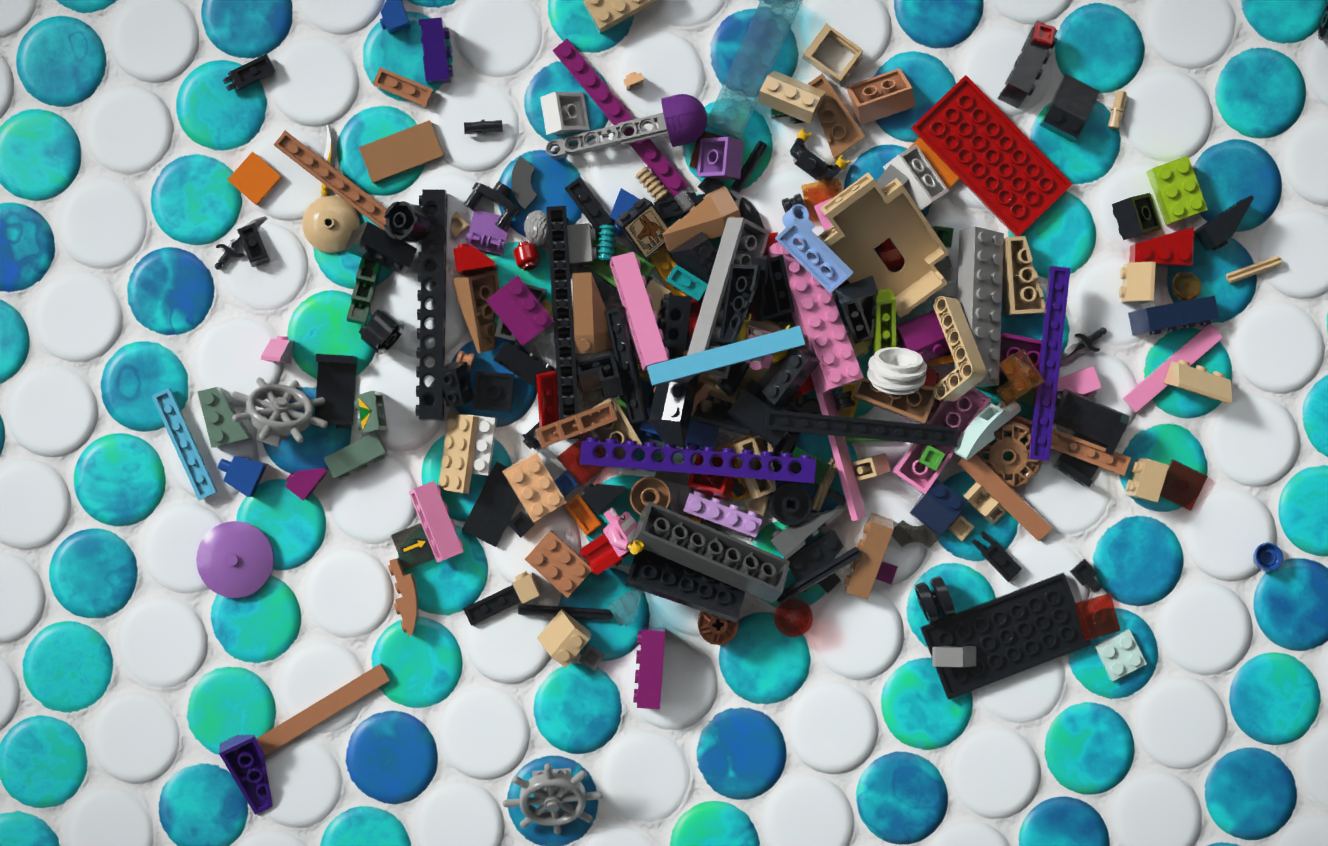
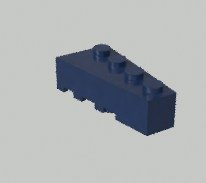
M1215 296L1155 306L1128 313L1132 335L1149 332V335L1160 334L1162 329H1166V332L1178 330V326H1183L1184 329L1195 327V323L1199 322L1203 326L1212 324V320L1219 318Z

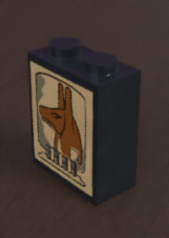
M645 197L636 201L631 209L623 212L615 221L637 254L644 260H648L666 245L663 233L669 226L653 203Z

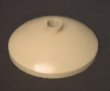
M324 196L312 202L306 209L302 227L307 241L314 248L326 253H337L345 250L352 231L360 227V218L356 209L341 197ZM331 219L332 224L327 226L326 221Z

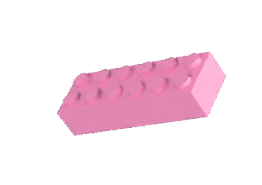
M973 387L954 402L940 400V403L931 413L925 425L959 428V440L969 424L986 408L991 398ZM911 443L891 472L920 493L926 494L954 454L953 450L955 447L930 445L945 453L939 467L934 471L918 462L926 446L929 444Z

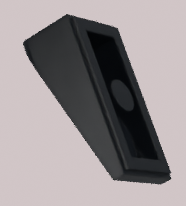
M253 223L237 229L251 266L255 267L269 262V256L256 224Z

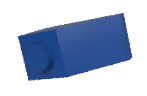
M386 0L381 10L383 18L380 19L383 30L387 29L388 33L392 34L411 27L402 0Z

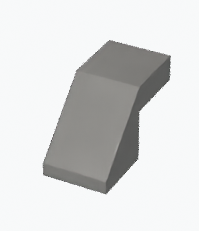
M932 647V666H976V647Z

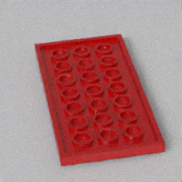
M967 75L910 128L1015 237H1019L1072 185L1059 169Z

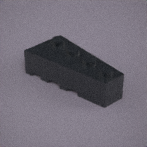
M1036 23L1034 24L1021 49L1022 53L1019 54L1013 65L1015 68L1012 69L1005 82L1006 86L1000 92L997 99L1018 109L1027 95H1032L1036 87L1033 83L1035 80H1039L1043 72L1040 68L1042 64L1045 65L1050 57L1048 51L1049 48L1053 49L1057 42L1055 35L1058 30L1055 29L1052 45L1048 47L1032 42Z

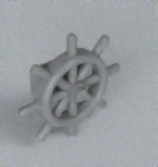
M258 377L256 383L259 388L251 392L250 395L236 391L231 394L233 399L246 403L245 413L233 415L232 420L234 422L248 420L258 429L256 440L279 447L282 440L285 441L288 435H292L298 443H301L304 438L300 432L304 431L310 424L322 428L328 425L326 420L313 417V407L324 405L326 402L325 398L309 399L306 394L297 389L299 385L297 380L292 381L290 386L281 384L267 385L263 378ZM255 406L260 407V408H264V409L256 410Z
M547 763L544 766V770L532 771V778L528 781L514 776L512 778L513 783L522 787L520 798L504 800L502 805L504 807L520 806L521 811L526 816L520 822L521 828H526L529 824L535 822L540 825L553 826L554 833L560 834L561 825L570 823L577 818L588 823L593 820L592 816L584 812L586 800L602 799L603 793L600 791L586 793L583 784L580 782L587 775L585 770H581L573 777L571 768L552 769L551 764Z

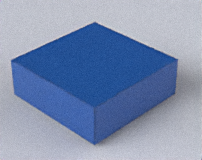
M568 470L554 480L564 497L579 486V483Z

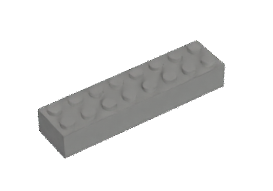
M727 218L687 355L732 344L719 342L731 264L754 265L755 258L763 256L770 233L745 218ZM731 365L707 371L703 374L714 378L727 379Z
M974 226L959 230L957 300L960 302L986 368L984 379L975 386L988 387L999 385L1004 233Z

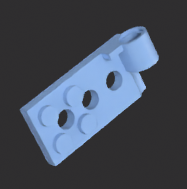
M796 204L784 214L782 221L786 228L775 239L831 293L854 272L812 231L815 225L808 219L809 212L807 208L801 204Z

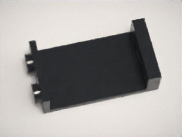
M316 354V362H318L316 398L323 397L326 402L324 405L315 406V417L327 421L328 425L325 428H329V424H335L336 428L348 429V425L353 426L357 357Z
M1064 389L1062 395L1058 394L1056 397L1053 424H1058L1107 445L1105 453L1113 455L1128 425L1130 416Z
M1077 432L1073 434L1074 437L1104 448L1107 447V445ZM1061 453L1053 466L1087 488L1093 483L1091 479L1099 468L1096 465Z

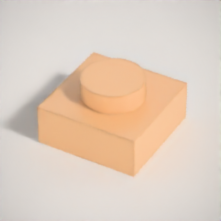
M633 72L626 75V79H623L626 90L644 83L641 72L638 74Z

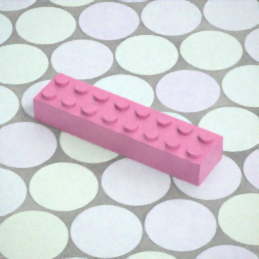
M779 242L774 243L767 251L769 254H783L795 310L791 314L795 325L801 328L805 346L820 361L813 373L821 394L864 378L832 293H829Z

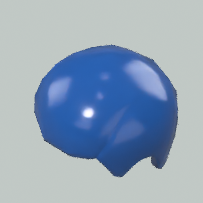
M1266 542L1260 544L1255 549L1253 560L1260 570L1270 572L1282 565L1283 553L1277 545Z

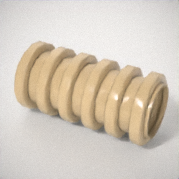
M647 166L641 169L635 178L640 180V184L643 183V188L648 189L647 192L651 193L650 196L655 198V202L660 201L669 191L664 189L665 186L660 184V180L657 181V176H653V172L649 171Z

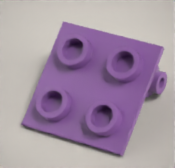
M474 209L469 233L466 236V243H469L470 246L478 250L503 255L510 223L506 230L503 231L495 225L501 215Z

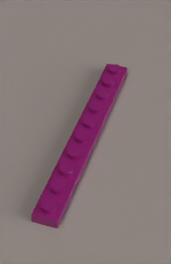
M568 39L552 50L613 125L634 120ZM626 129L624 135H633L634 129ZM651 139L629 144L653 174L657 176V179L661 181V184L665 186L672 197L677 196L688 187L685 180Z

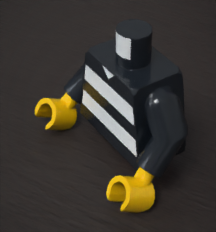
M803 127L797 134V139L790 149V155L794 158V164L816 180L831 181L841 170H845L850 160L843 161L844 155H840L834 165L805 145L812 132L810 131L809 134H806L804 132L805 127Z

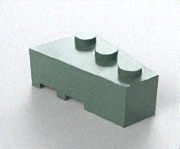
M213 387L197 392L211 448H219L253 439L243 421L234 422L232 420L233 415L237 413L222 388Z

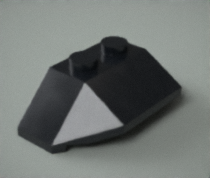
M700 374L656 385L649 422L667 445L685 447Z

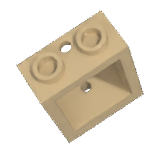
M826 23L804 52L802 58L839 85L842 80L846 82L852 74L849 71L852 66L857 67L861 62L863 50ZM827 36L854 54L840 75H837L813 57Z

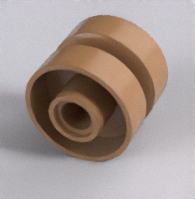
M644 477L633 485L630 491V503L639 515H641L649 501L666 509L668 508L670 491L661 479Z

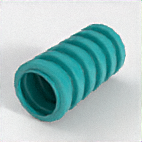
M614 225L600 226L601 232H599V235H601V238H599L600 244H598V247H600L598 253L600 255L597 256V259L611 261L613 254H615L613 248L616 247L614 245V242H616L614 236H616L615 230H617V227Z

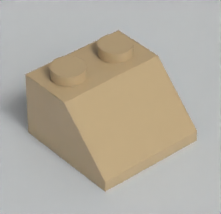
M1156 262L1126 263L1121 267L1120 279H1122V286L1119 288L1121 303L1145 304L1154 301Z
M561 609L539 634L537 639L549 655L566 668L590 640L591 632Z

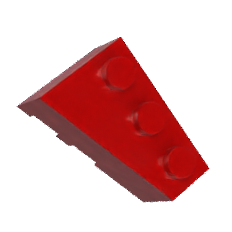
M1194 227L1131 245L1129 263L1156 262V266H1191L1193 264Z

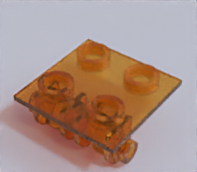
M834 178L831 181L824 180L801 185L805 207L809 212L808 219L811 222L820 221L814 209L815 205L830 198L833 199L841 193L842 186L839 178Z

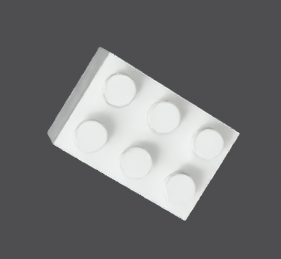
M917 145L900 153L883 166L886 170L891 164L909 178L903 186L920 211L949 192Z

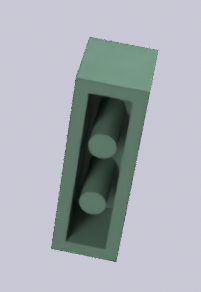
M375 432L324 457V460L333 478L343 480L350 476L351 471L355 469L357 472L368 467L367 463L371 461L377 463L385 459L384 455L388 451L379 433Z

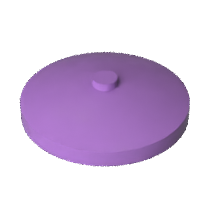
M242 521L225 522L212 528L200 542L196 557L197 569L205 585L213 592L229 598L245 597L260 590L269 580L275 561L274 550L266 534L255 525Z

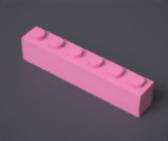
M634 252L612 257L609 264L644 371L647 370L649 365L668 361L669 351L662 342L664 340L663 332L661 329H658L656 323L658 322L656 311H653L651 307L652 298L645 288L647 283L645 276L641 275L640 272L641 263L639 258L635 257Z

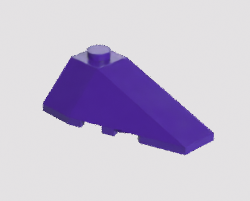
M236 735L220 743L219 755L254 814L256 815L273 807L264 752L255 735Z

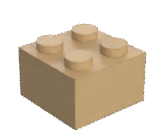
M1139 458L1137 461H1134L1131 467V472H1133L1131 480L1127 481L1125 487L1126 495L1147 502L1158 503L1169 465L1147 458Z

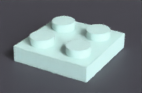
M1129 629L1094 646L1111 681L1147 664Z

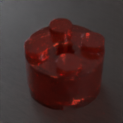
M793 597L783 604L777 603L773 611V621L782 634L789 637H797L810 629L813 615L805 601ZM795 612L797 619H793L791 622L788 615Z

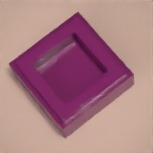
M882 561L876 579L892 585L898 566Z

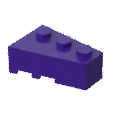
M442 17L418 19L422 31L421 44H423V62L427 84L451 83L450 77H453L454 74L453 66L449 65V58H452L451 46L447 45V39H450L449 27H446Z

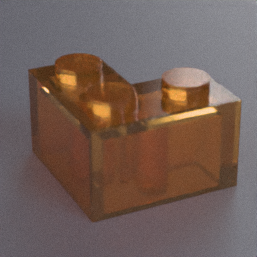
M1024 349L1010 355L999 363L1009 381L996 389L1004 404L1008 406L1045 382Z

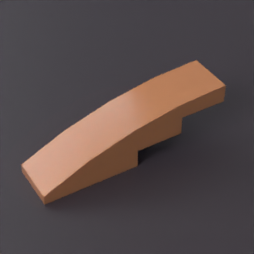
M611 402L535 429L541 448L616 421L617 417Z

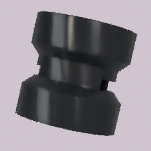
M800 193L794 195L793 198L781 200L785 214L796 204L805 206Z

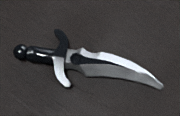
M266 217L254 219L245 226L255 223L257 227ZM238 232L235 238L230 240L228 246L225 244L216 245V248H223L225 252L215 264V269L220 270L222 265L224 266L231 256L236 258L245 256L244 253H236L237 249L243 246Z
M1100 328V330H1097L1089 337L1081 333L1075 334L1074 336L1081 338L1082 341L1072 344L1061 354L1060 365L1077 358L1087 348L1093 352H1099L1100 348H1095L1092 343L1107 333L1106 328Z

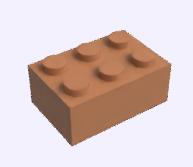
M552 530L547 533L524 559L567 598L591 572L589 563Z

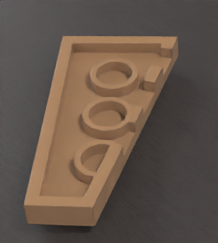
M822 73L809 82L808 85L826 92L817 114L832 156L835 159L864 139L865 135Z

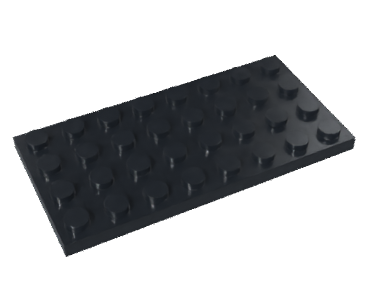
M1064 572L965 609L949 618H942L931 625L926 624L920 627L931 658L932 647H976V666L935 667L948 700L1092 645Z

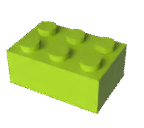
M1188 156L1154 167L1146 172L1165 225L1208 210Z

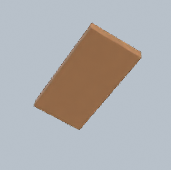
M430 120L359 147L373 184L444 157Z

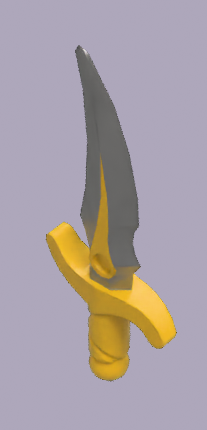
M327 124V139L323 160L334 168L336 142L334 134ZM322 183L321 195L327 196L329 188Z

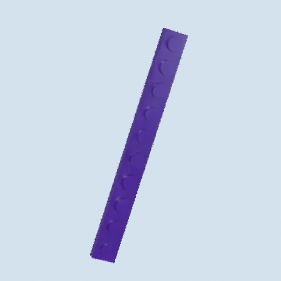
M1050 266L1028 459L1049 461L1071 268Z

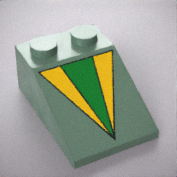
M368 391L358 394L355 400V409L359 411L360 416L357 419L358 429L362 433L387 431L383 393Z

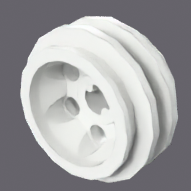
M888 347L876 351L874 356L869 359L867 376L873 387L879 391L888 394L907 395L918 391L926 381L927 365L923 361L922 356L915 351L906 348Z

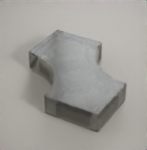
M901 520L894 527L892 533L893 539L901 547L911 542H919L930 548L943 536V534L941 536L925 524L912 526L904 520Z

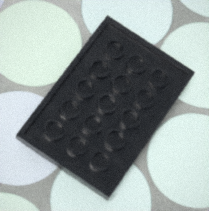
M642 549L641 552L635 554L625 583L626 586L735 623L737 622L745 596V591L646 549Z

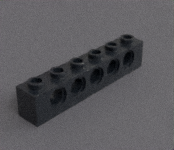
M664 294V298L661 299L662 317L658 320V328L663 332L664 340L662 342L664 347H667V349L672 348L673 351L668 360L683 357V352L686 348L692 297ZM676 309L677 317L672 320L670 314ZM671 329L675 330L673 338L668 337V332ZM656 385L653 386V391L649 395V405H651V407L654 398V388L656 387Z

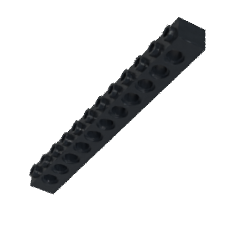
M422 189V195H419V205L426 210L428 218L431 220V225H436L437 231L431 234L428 233L427 229L424 237L418 241L421 244V252H418V263H421V271H418V282H421V290L417 291V300L421 301L420 309H417V320H420V328H417V340H420V347H417L416 356L417 359H420V366L416 367V377L419 378V385H416V397H419V405H416L415 412L421 421H444L445 396L439 369L445 366L447 191L445 189ZM431 206L438 208L435 214L428 213V209ZM430 244L437 245L435 252L430 253L427 251ZM430 263H436L437 268L434 271H427V266ZM429 282H436L434 290H427ZM429 301L436 302V307L433 310H428L426 307ZM429 320L436 321V325L433 329H428L426 327V324ZM435 339V346L427 348V340ZM428 358L435 359L433 367L429 368L426 366ZM428 377H434L435 383L431 387H427L425 384ZM428 396H433L435 399L434 404L431 406L425 404V399Z
M566 206L546 207L559 420L579 413ZM579 434L568 439H581V436Z

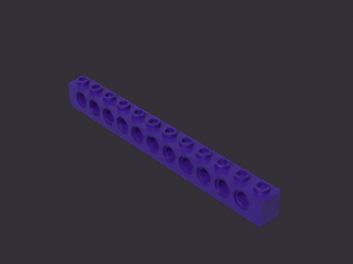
M587 437V441L583 440L581 445L580 464L804 483H814L816 459H812V455L801 454V458L793 457V453H781V456H773V452L762 451L760 455L754 454V450L742 449V453H735L732 448H723L722 451H715V447L703 446V450L695 449L694 445L676 448L675 445L664 443V447L656 446V442H645V445H637V441L626 440L625 444L618 443V439H606V442H598L599 438ZM599 446L606 449L605 457L597 455L596 451ZM618 448L625 450V458L619 459L616 456ZM639 449L645 452V458L641 461L635 457V452ZM657 451H661L665 455V459L662 462H657L654 458V454ZM675 453L683 454V463L678 464L674 461ZM694 455H702L704 458L703 464L696 465L693 462ZM714 456L722 457V466L716 467L713 465L712 459ZM735 457L741 458L743 461L742 467L734 468L732 466V459ZM752 460H761L762 468L759 470L753 469L751 466ZM775 460L780 461L782 464L781 470L777 472L773 471L770 466ZM793 462L800 463L801 471L793 473L790 470V465Z

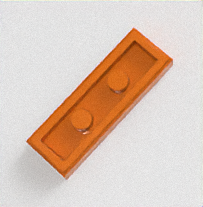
M920 137L910 146H918L948 189L959 179Z

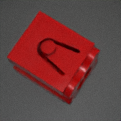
M605 533L580 549L581 556L588 561L590 569L595 575L600 574L613 564L619 566L623 562L621 559L631 553L628 551L618 557Z

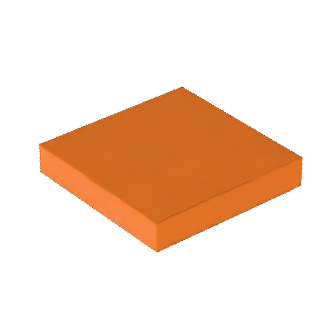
M252 151L227 180L255 205H258L280 181L282 176Z

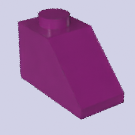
M318 468L292 472L286 479L288 483L285 487L301 500H307L330 470L328 468Z

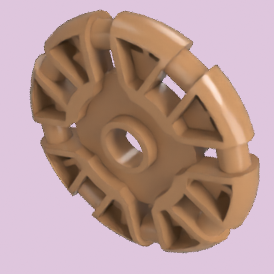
M1018 422L1005 423L994 432L996 441L992 445L988 443L976 454L991 468L993 467L997 471L996 473L1014 489L1029 483L1030 479L1040 471L1043 461L1028 459L1031 438L1030 428ZM1004 431H1012V436H1004ZM1023 436L1028 439L1025 444L1020 440ZM1006 451H1011L1014 457L1011 460H1005L1003 454ZM983 453H988L989 459H984ZM1024 467L1028 469L1025 474L1021 472ZM1005 474H1012V479H1005Z

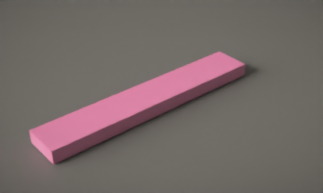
M1212 324L1206 325L1122 399L1136 413L1168 386L1164 381L1171 361L1178 363L1180 359L1189 362L1191 366L1223 337Z

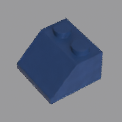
M936 479L927 493L921 495L909 513L941 536L957 518L967 501Z

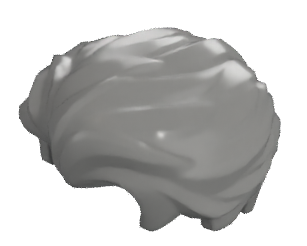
M537 210L528 214L524 223V232L530 243L541 248L548 246L547 216L545 212Z

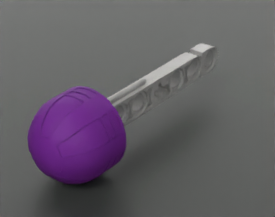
M677 94L661 98L663 113L568 136L565 140L563 138L552 140L547 144L546 152L551 159L558 160L568 157L567 155H579L667 134L669 135L672 147L686 145L696 141L704 133L707 126V113L705 107L697 98L688 94ZM645 124H652L653 128L651 131H643ZM628 128L634 129V133L631 136H625L624 132ZM610 133L613 134L612 140L608 139ZM600 135H602L604 142H601ZM596 137L597 142L594 145H588L587 141L589 138ZM571 142H578L579 145L576 149H569ZM553 146L560 147V151L557 154L550 153Z

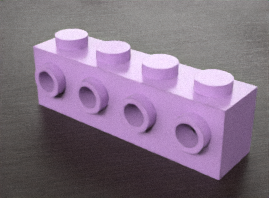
M694 491L693 494L689 493L683 509L684 512L756 538L762 519L758 518L760 514L748 511V514L741 512V507L733 504L727 507L722 505V500L712 497V500L705 499V494Z

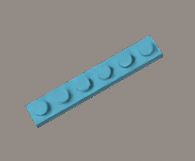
M171 388L152 395L198 500L218 493Z

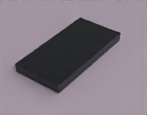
M497 461L462 528L463 531L494 547H497L520 502L502 472L508 467Z

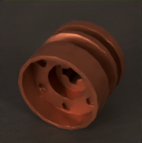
M701 611L697 621L700 635L710 644H726L738 632V619L735 623ZM717 619H719L720 622L723 623V625L720 626V629H716V626H712L713 623H716Z

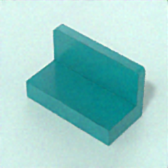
M675 265L666 279L667 284L686 296L692 297L697 303L708 286L707 283L678 265Z

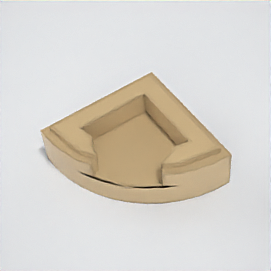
M457 211L451 219V232L455 238L470 226Z

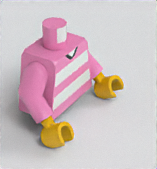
M613 508L606 511L603 515L609 524L603 531L618 557L628 551L632 554L641 552L644 543L638 540L633 541L638 522L628 512L618 516Z

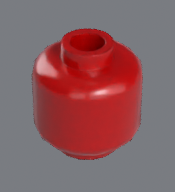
M528 241L520 242L513 251L516 265L524 271L534 270L540 263L537 246L533 243H528Z

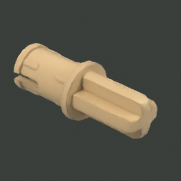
M1119 90L1116 92L1113 107L1110 108L1111 115L1108 128L1120 129V122L1123 113H1125L1124 107L1127 99V92Z

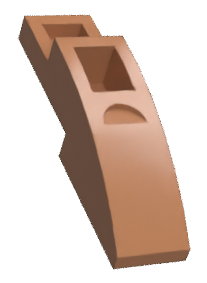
M398 557L389 561L390 565H388L390 574L392 576L395 575L397 581L395 588L398 594H402V597L395 600L396 604H394L397 614H401L403 620L401 626L404 633L407 632L408 636L415 633L418 621V591L413 573L405 575L400 558Z

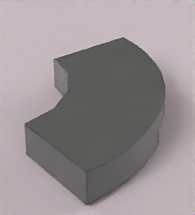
M520 156L512 171L511 184L516 200L526 210L537 197L531 185V178L535 168Z

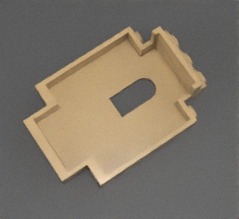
M866 173L820 208L832 226L818 237L854 272L847 279L851 284L873 276L878 290L891 289L896 299V314L900 318L908 315L912 309L926 302L931 295L941 291L948 284L934 264L944 260L949 252L897 178L881 189L869 173ZM888 238L891 239L904 258L903 267L896 272L889 271L874 250V248Z

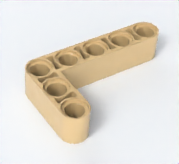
M939 296L935 299L934 310L957 368L935 385L933 393L937 400L954 402L984 379L986 368L960 302L956 298Z

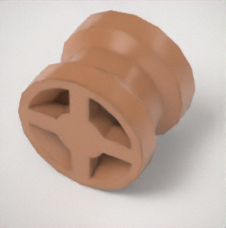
M460 350L456 362H467L470 372L475 354H465L464 351Z

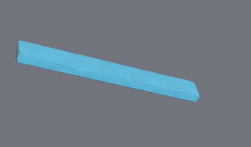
M800 326L649 365L647 370L651 384L655 386L805 346V341Z

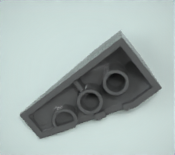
M839 507L809 518L798 525H791L782 530L778 528L771 534L772 538L770 541L787 560L806 544L807 539L817 535L821 530L820 528L827 526L845 510L843 507Z

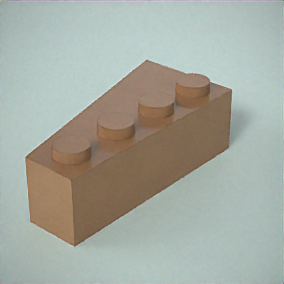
M870 513L868 522L865 523L863 528L864 534L862 539L857 544V548L862 556L850 563V568H852L850 575H846L843 583L846 586V593L868 600L894 530L892 519Z

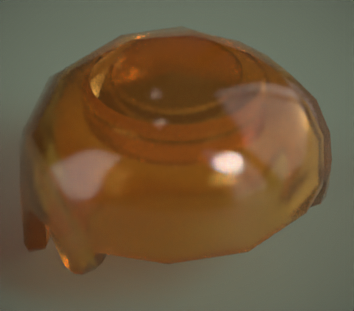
M1179 272L1172 280L1171 289L1177 299L1188 301L1198 297L1202 284L1199 278L1191 272Z

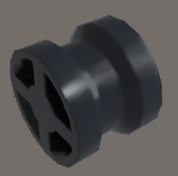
M851 390L833 395L834 400L837 402V410L855 405L851 398Z

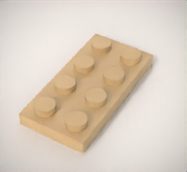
M448 413L439 478L441 490L469 494L479 417Z

